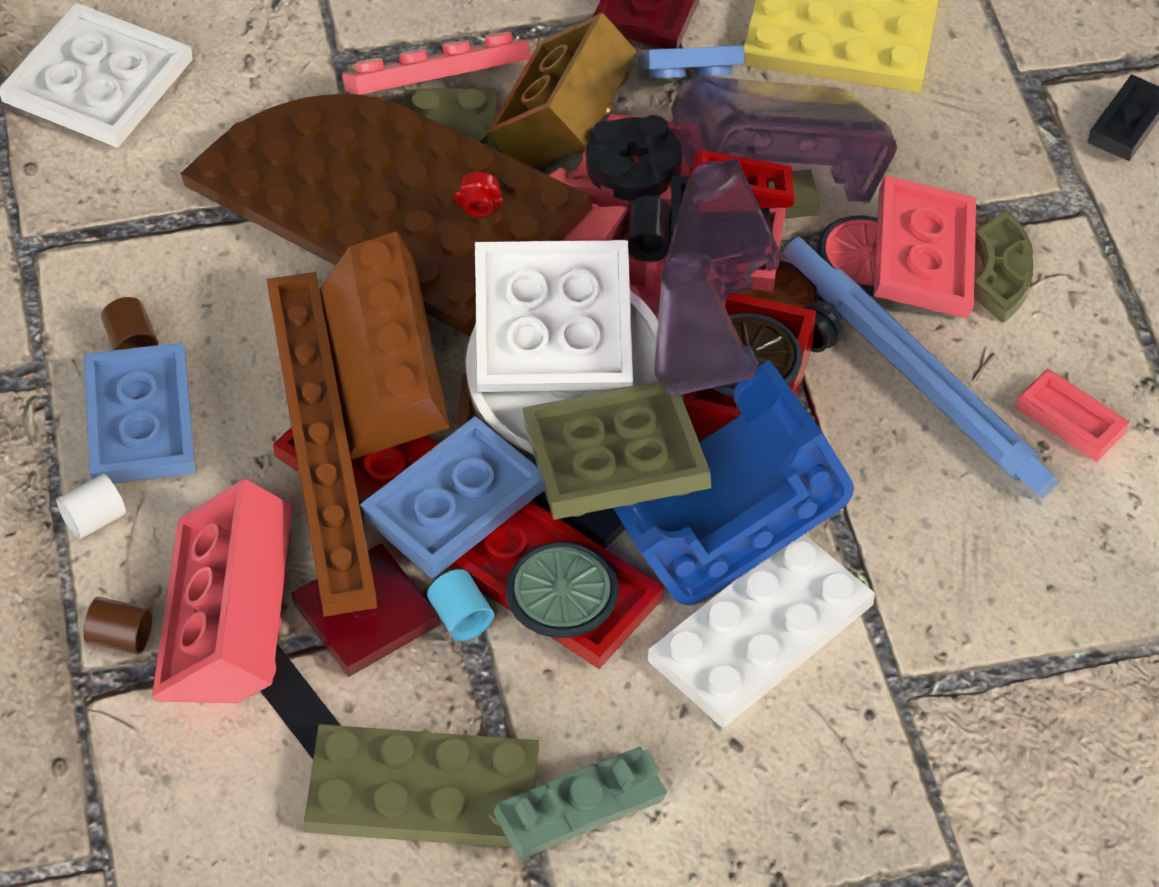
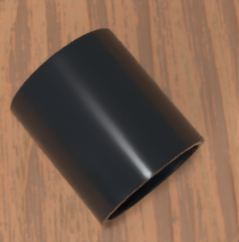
M641 196L634 199L628 205L626 240H628V254L632 258L644 262H655L665 258L670 252L671 207L664 199L656 196Z

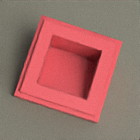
M609 206L593 208L562 241L620 240L627 230V207Z

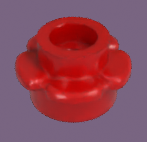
M471 173L464 176L460 181V190H457L454 195L456 204L463 206L464 211L474 217L488 216L493 210L499 209L503 203L498 180L486 173Z

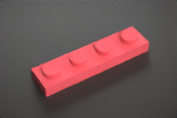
M500 32L484 36L485 44L470 46L469 41L443 44V52L427 55L425 49L402 52L399 54L400 61L383 64L382 58L359 61L355 63L356 70L342 73L344 89L346 92L361 95L528 60L531 57L529 42L512 38L511 32Z

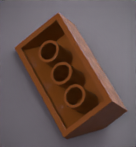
M397 231L350 246L319 289L349 453L355 459L449 429L450 426L416 262Z

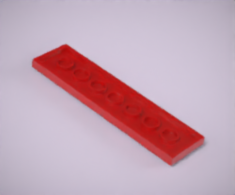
M290 427L273 444L274 456L299 472L292 428ZM424 436L353 459L350 456L359 507L362 502L439 443L428 436ZM531 501L446 568L449 571L457 569L466 570L482 593L510 610L505 595L506 581L513 565L526 552L540 545L553 542H572L585 545L597 551L612 566L619 583V597L615 609L603 624L591 632L572 638L552 639L598 669L607 662L664 598V586L561 520H553V516Z

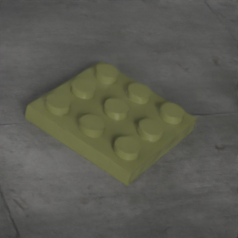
M675 378L523 407L526 430L553 520L570 516H581L586 513L620 506H631L640 502L675 495H686L690 492L711 488L710 470Z

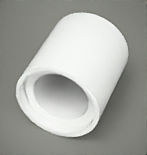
M105 474L93 478L56 499L63 520L73 535L79 540L126 514L125 505L119 492Z

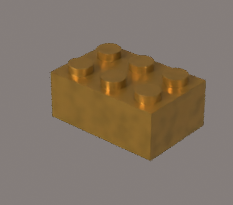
M603 13L540 41L486 134L505 155L532 168L540 165L548 167L558 158L572 152L574 154L582 153L586 150L587 143L592 137V129L595 124L600 122L612 109L613 103L611 100L617 89L628 79L630 75L628 69L638 52Z

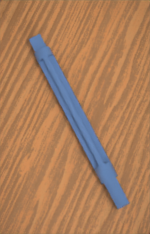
M799 236L787 245L782 254L817 286L818 295L828 304H832L836 312L841 313L842 318L1014 480L1021 479L1042 499L1057 485L1060 480L1039 461V453L842 269L832 268Z

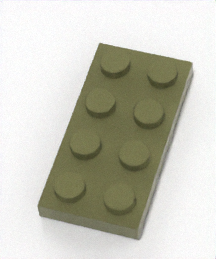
M319 724L304 817L305 833L512 848L493 811L497 803L536 787L539 740Z

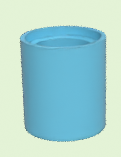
M457 569L447 572L436 579L428 589L427 597L454 640L467 641L482 634L492 624L495 616L494 612L466 570Z

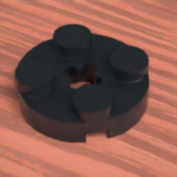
M649 115L644 118L627 117L613 121H600L593 127L592 137L586 147L587 174L592 183L599 189L600 183L612 189L614 197L633 201L641 196L657 197L667 191V184L671 181L672 176H679L681 173V144L676 135L668 129V123L664 118L657 115ZM639 155L641 156L640 162H631V159L625 156Z

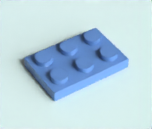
M744 45L638 51L639 69H650V78L686 77V67H695V76L733 75V65H745Z
M184 342L84 354L91 480L101 474H105L112 483L196 474L187 357Z
M474 416L360 504L361 517L433 579L543 492L544 486L538 467Z

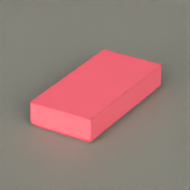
M1048 368L1017 397L1015 406L1016 409L1096 462L1127 432L1129 425L1128 420Z

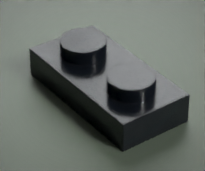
M1131 74L1091 128L1087 143L1130 162L1159 121V86Z

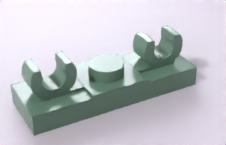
M640 746L496 804L493 813L517 857L521 860L660 803L668 792L657 775L660 768L649 749L643 751Z

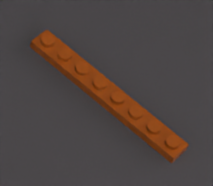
M316 272L267 279L268 292L323 616L377 608L376 593Z

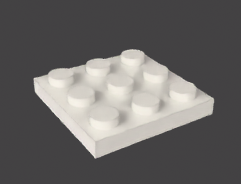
M76 2L0 86L1 100L4 103L118 148L193 60L191 46Z
M628 240L475 242L477 392L615 390L633 385Z

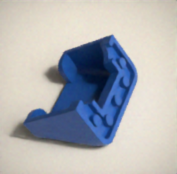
M770 360L748 373L736 386L733 398L741 415L699 442L710 470V489L614 508L644 559L672 597L680 604H698L708 599L839 512L848 504L853 496L854 485L852 479L823 432Z

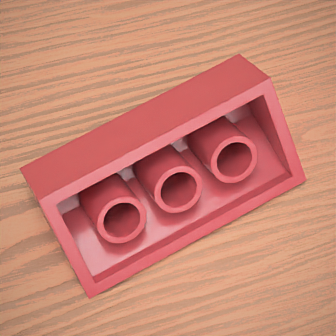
M244 478L178 519L152 698L165 702L237 704L272 685L276 672L277 638L282 623L280 612L283 588L287 580L285 570L288 545L292 537L290 527L293 505Z

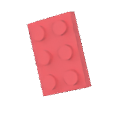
M885 175L879 187L874 296L968 318L974 307L976 197Z

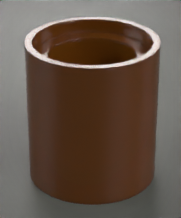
M134 297L119 298L109 303L103 309L101 320L113 350L158 345V339L144 304L139 299Z
M97 596L91 602L84 624L85 643L140 655L144 651L150 636L152 610L149 607Z

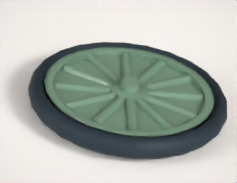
M553 542L529 550L516 561L506 581L505 595L510 610L526 628L540 635L552 638H572L597 629L609 618L615 609L619 597V583L612 566L597 551L585 545L572 542Z

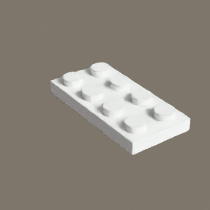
M804 534L737 578L648 649L647 661L724 729L873 606L875 593Z

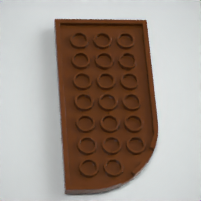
M328 94L306 97L257 113L244 121L234 124L229 131L219 137L180 173L185 187L335 266L350 246L397 231L416 262L426 314L468 336H471L476 324L475 242L562 241L593 209L590 195L412 109L380 97L357 94ZM471 173H486L495 177L499 182V189L502 192L503 203L501 207L493 210L490 215L485 217H474L467 214L463 206L457 205L454 199L455 192L460 190V181L464 176Z

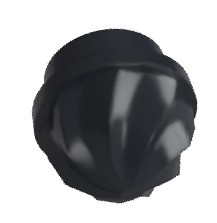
M822 301L802 307L816 311L811 351L822 352L826 348L835 346L842 335L841 313H837L832 304Z

